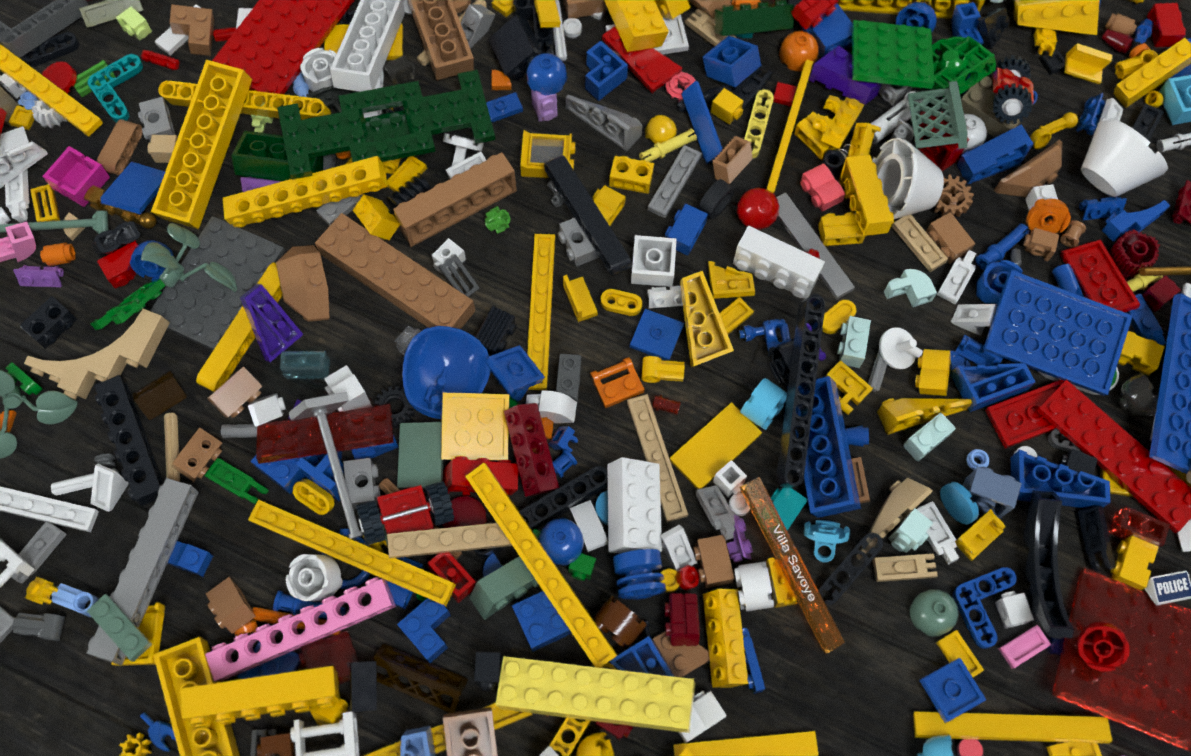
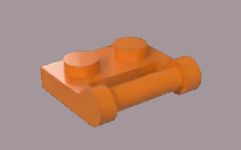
M630 357L597 372L595 370L590 372V377L605 408L644 393L645 389ZM627 370V375L602 385L601 379Z

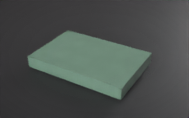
M442 422L400 423L398 489H408L422 485V489H425V486L443 481V459H441Z

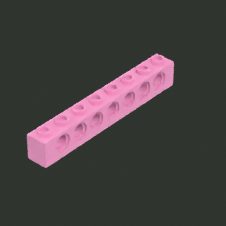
M378 577L365 582L366 586L362 588H349L344 591L343 596L338 598L331 596L322 600V605L315 608L311 605L301 609V614L293 617L291 614L279 618V623L270 626V624H266L256 628L257 632L248 636V633L235 637V642L228 645L221 643L213 646L212 651L205 654L213 680L224 681L395 608L396 605L387 581L379 580ZM370 594L372 598L371 603L368 606H363V596ZM344 603H348L350 607L349 612L342 616L340 608ZM325 612L328 617L327 622L320 625L318 618L321 613ZM300 622H304L305 631L299 635L297 625ZM281 631L283 633V640L277 644L275 635ZM259 640L261 649L258 653H255L253 645ZM234 650H237L239 653V658L236 662L231 660V654Z

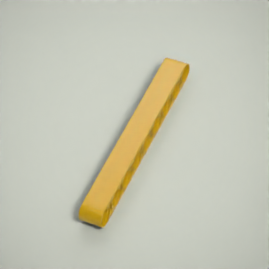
M164 81L160 84L158 91L170 104L189 107L197 84ZM248 90L246 102L241 110V114L279 118L277 107L298 103L299 108L302 107L300 110L302 120L331 114L330 109L323 101L317 98Z

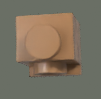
M1034 228L1030 235L1027 234L1025 236L1023 246H1025V251L1035 256H1044V260L1049 261L1056 252L1059 235Z

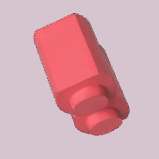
M824 163L803 173L800 182L801 187L812 196L813 205L822 212L844 200L845 192L834 179L831 171Z

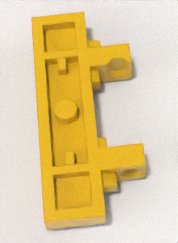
M830 95L824 105V109H829L836 115L832 120L828 116H822L818 113L812 127L824 132L821 141L840 149L862 112L864 104L848 97L843 102L839 97Z

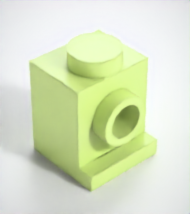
M129 7L116 17L121 28L130 36L134 35L139 40L147 37L152 32L146 19L133 7Z

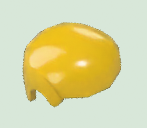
M656 115L649 120L645 128V137L651 139L654 144H661L675 137L677 128L669 117Z

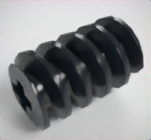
M417 173V177L413 176L411 182L407 181L405 187L400 186L399 192L394 191L392 193L393 197L388 196L386 199L391 208L394 209L400 203L412 200L419 193L431 190V187L427 180L420 173Z

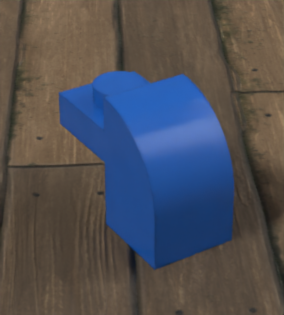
M974 2L955 6L952 15L953 37L970 36L983 45L984 41L977 29L978 18L981 15Z

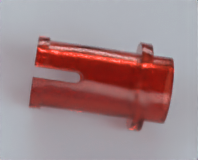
M661 394L660 396H655L652 408H656V411L663 410L675 415L678 414L681 402L664 398Z

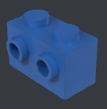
M685 204L682 210L679 209L674 218L676 222L673 226L668 227L665 237L676 238V250L688 256L706 224L708 214Z

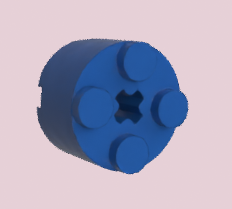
M1008 260L991 263L978 279L976 296L985 304H995L998 306L1008 273L1013 270L1022 274V269L1014 262Z

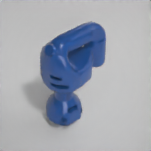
M784 319L767 320L763 322L762 327L757 328L743 325V330H739L740 339L744 338L745 342L751 341L755 336L764 335L768 351L771 347L791 339L788 325ZM777 328H780L782 342H779L775 331Z

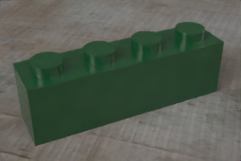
M775 0V3L770 4L769 1H759L757 5L740 3V7L722 5L721 9H715V33L721 36L792 29L793 16L791 12L794 9V5L787 3V0Z

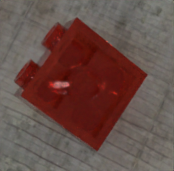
M348 631L327 639L321 638L301 646L302 653L299 654L302 666H307L308 669L333 666L338 673L339 685L350 681V668H347V663L359 662Z

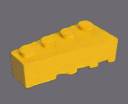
M1014 0V20L1017 25L1097 35L1099 0Z
M870 155L846 157L838 180L841 187L845 188V199L850 198L849 207L851 211H856L855 219L864 236L888 233L891 225L894 223V215L889 210L888 198L883 193L882 181L878 179L876 164L872 162Z

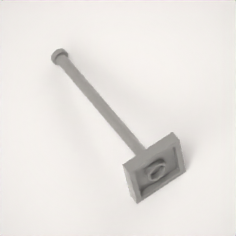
M347 392L306 399L289 412L290 420L317 417L350 530L349 539L363 536V533L358 528L326 414L333 413L349 401Z

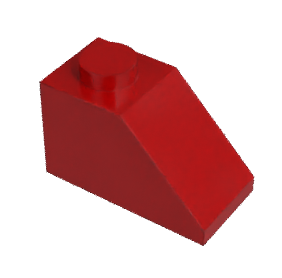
M136 241L97 260L107 280L115 289L126 285L135 278L136 272L130 266V260L133 251L138 246Z

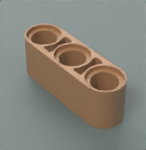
M123 119L116 123L97 159V162L103 166L106 172L120 175L124 171L142 137V126Z

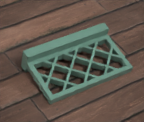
M957 81L949 82V88L908 93L916 148L958 143L959 149L967 148V127ZM945 96L941 101L936 99V97ZM922 99L923 101L921 103H918L913 100ZM928 103H932V104H934L935 106H933L932 108H930V107H928V106H926V105H927ZM940 108L946 109L944 113L937 110ZM920 110L926 112L923 115L917 114ZM931 115L937 117L934 121L929 119ZM942 120L949 122L947 125L940 124ZM921 123H925V124H927L928 126H926L925 128H922V127H920L919 125H920ZM933 128L939 129L937 133L931 132L930 130ZM948 133L953 136L943 137L942 135ZM924 135L930 137L927 140H919Z

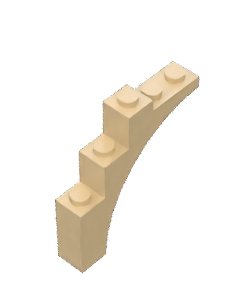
M142 309L135 322L121 337L108 347L92 355L66 361H48L27 356L24 364L31 367L30 372L43 377L44 373L50 375L49 379L58 383L57 387L63 389L64 394L76 400L78 396L86 399L96 380L103 382L115 376H121L126 364L138 368L139 365L147 368L170 322L161 315Z

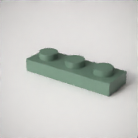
M104 594L87 610L90 616L129 660L134 662L152 645L107 594Z

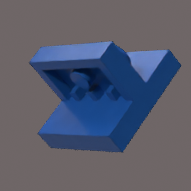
M520 345L489 356L486 360L492 374L509 396L516 401L522 399L529 387L541 383L545 378Z
M328 454L316 467L301 457L296 466L303 475L330 493L339 502L341 499L337 485L334 482L335 478ZM339 459L342 472L344 473V465Z

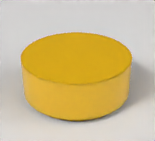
M674 569L663 570L661 574L664 575V580L661 582L665 583V592L671 593L676 591L679 587L676 580L677 571Z

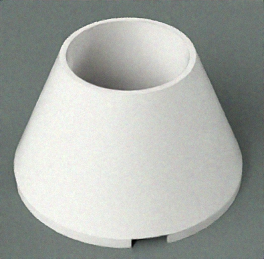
M1103 118L1098 123L1081 167V171L1086 179L1100 191L1111 197H1117L1162 176L1168 170L1164 157L1159 151L1154 153L1148 147L1150 142L1128 125L1112 118L1108 121H1104L1105 118Z
M894 138L885 142L880 147L882 151L877 158L873 157L872 162L876 164V173L878 179L882 181V190L888 198V207L890 212L893 213L894 219L931 209L938 202L942 194L944 178L941 169L904 139Z

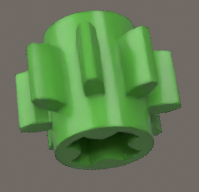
M497 206L486 213L485 225L489 230H496V233L499 234L509 228L510 216L506 210H499Z

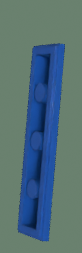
M695 81L682 92V97L705 162L709 164L722 152V146L699 82Z

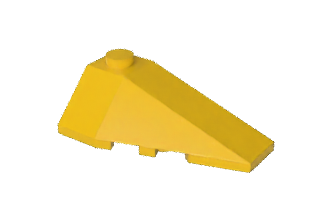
M894 398L882 402L877 413L886 434L889 435L927 423L939 413L946 417L965 411L972 404L971 399L902 398L894 400Z

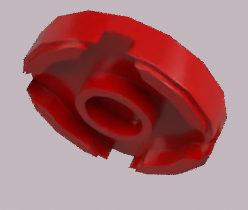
M56 62L48 66L42 73V76L67 94L70 92L69 88L71 85L74 86L76 83V71L66 62Z

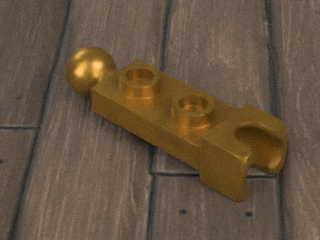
M94 185L84 195V199L91 202L89 206L93 209L107 211L112 216L117 214L126 222H135L144 228L149 229L156 225V217L152 213L137 214L101 203L100 197L105 191Z

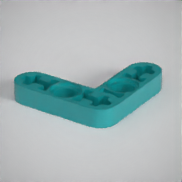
M135 54L124 56L94 73L88 79L90 89L116 123L120 119L127 121L130 114L113 88L142 71L143 64ZM133 62V63H135L136 65L132 67V65H130V63ZM115 70L121 72L116 78L110 76ZM96 81H99V83H101V85H100V86H97V85L95 84V82H96ZM107 95L114 96L111 102H104V97ZM116 106L122 112V115L119 116L115 112L114 108Z

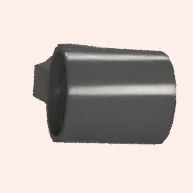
M18 613L13 620V633L60 641L66 617L55 614H43L42 616Z

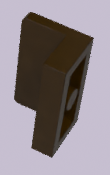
M171 371L132 394L134 401L148 420H152L187 398V395Z

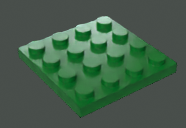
M854 20L852 24V80L932 89L934 85L931 28Z

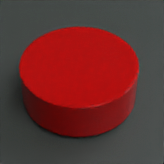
M685 566L677 571L676 580L681 588L685 590L692 589L699 583V574L693 566Z

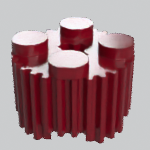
M1133 229L1132 231L1125 232L1110 249L1109 254L1123 277L1128 278L1129 276L1133 277L1139 274L1140 268L1152 267L1156 263L1160 244H1157L1158 240H1155V237H1147L1146 234L1143 235L1142 232L1138 233V231Z

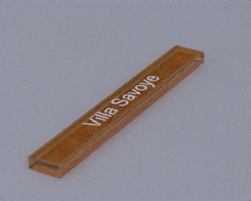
M760 477L739 488L825 654L830 653L845 642Z

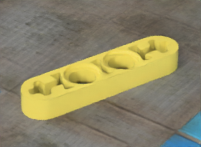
M760 90L757 93L744 138L750 141V143L755 142L751 153L753 159L759 155L774 99L773 94L769 90ZM763 98H767L765 106H761ZM763 113L765 118L757 119L755 114ZM758 129L761 134L754 136L750 130Z

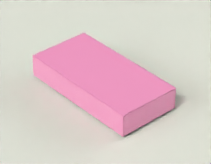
M1036 625L998 650L1011 669H1014L1049 647L1051 643L1040 627Z

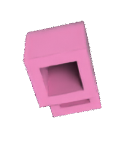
M27 221L5 227L8 237L0 239V262L16 258L17 262L31 256L36 249V243Z

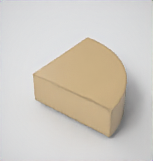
M68 213L64 220H77L78 218ZM85 227L66 228L64 232L73 241Z

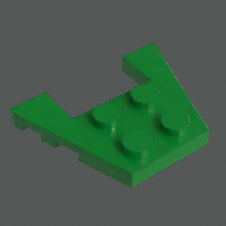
M161 279L144 284L123 299L124 301L118 306L111 308L106 312L107 314L90 324L95 330H99L112 320L116 325L125 322L131 315L143 309L147 301L158 297L162 293L160 290L166 285Z

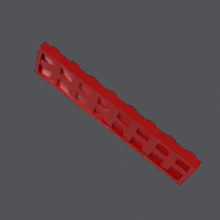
M1067 379L1036 410L1082 452L1097 458V465L1174 533L1179 532L1191 519V487L1163 463L1150 458V452Z

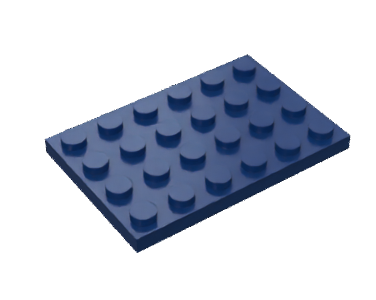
M1011 270L1008 273L983 350L1016 363H1026L1027 367L1063 381L1067 379L1071 384L1105 396L1109 393L1133 315Z

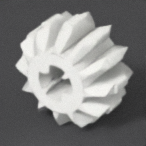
M34 101L35 106L31 107L33 117L44 128L48 126L53 129L55 125L60 126L62 121L67 122L66 119L42 101Z

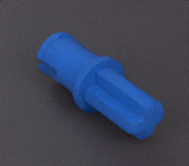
M1145 19L1144 22L1142 20L1136 28V43H1145L1146 39L1152 34L1153 22L1151 20Z

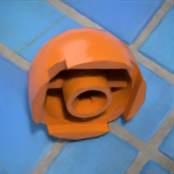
M795 31L787 35L783 40L779 52L780 61L788 65L787 68L790 70L803 71L805 61L811 60L813 65L816 63L819 52L818 43L813 35L808 32Z

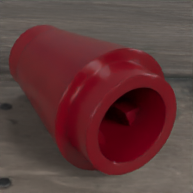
M1109 29L1106 30L1102 37V40L1119 53H1126L1134 41L1129 34Z

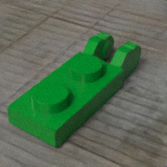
M219 458L214 461L205 474L207 479L256 505L259 499L247 493L251 487L265 495L269 491L264 486L255 482L252 477Z

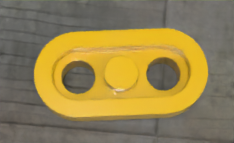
M608 289L601 295V305L607 311L635 316L642 309V300L636 294ZM613 300L615 303L609 304L608 301ZM632 304L635 306V308L630 309L628 305Z
M302 479L294 484L293 494L295 498L317 514L324 515L334 508L332 495L311 480Z

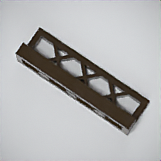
M383 644L374 655L373 661H376V671L378 666L385 668L389 674L384 676L376 672V682L449 713H455L460 696L466 688L467 678L386 644ZM398 677H406L410 684H402ZM419 686H428L432 693L426 694L422 692ZM447 694L454 697L452 704L443 701L441 695Z

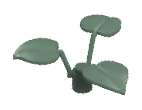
M170 223L167 227L169 235L176 241L183 243L176 259L171 256L167 248L155 242L148 243L143 249L141 260L150 261L166 268L159 276V279L168 287H174L179 280L184 281L187 277L204 269L210 277L225 285L234 293L237 291L233 274L226 267L216 262L204 263L184 274V267L178 263L187 246L192 249H197L200 246L198 237L186 228L174 223Z
M0 370V396L5 405L3 424L0 431V459L11 455L17 447L16 437L11 433L5 432L10 408H17L24 402L33 411H37L39 422L57 424L67 419L77 407V400L58 391H47L37 398L36 406H34L26 399L25 395L21 396V391L15 385L13 378L5 371Z

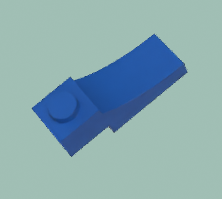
M1163 200L1154 207L1143 211L1127 213L1123 210L1118 215L1114 213L1105 221L1107 225L1102 231L1113 242L1129 230L1132 231L1134 229L1139 233L1159 218L1170 205Z
M177 541L167 564L203 577L213 555L192 545Z

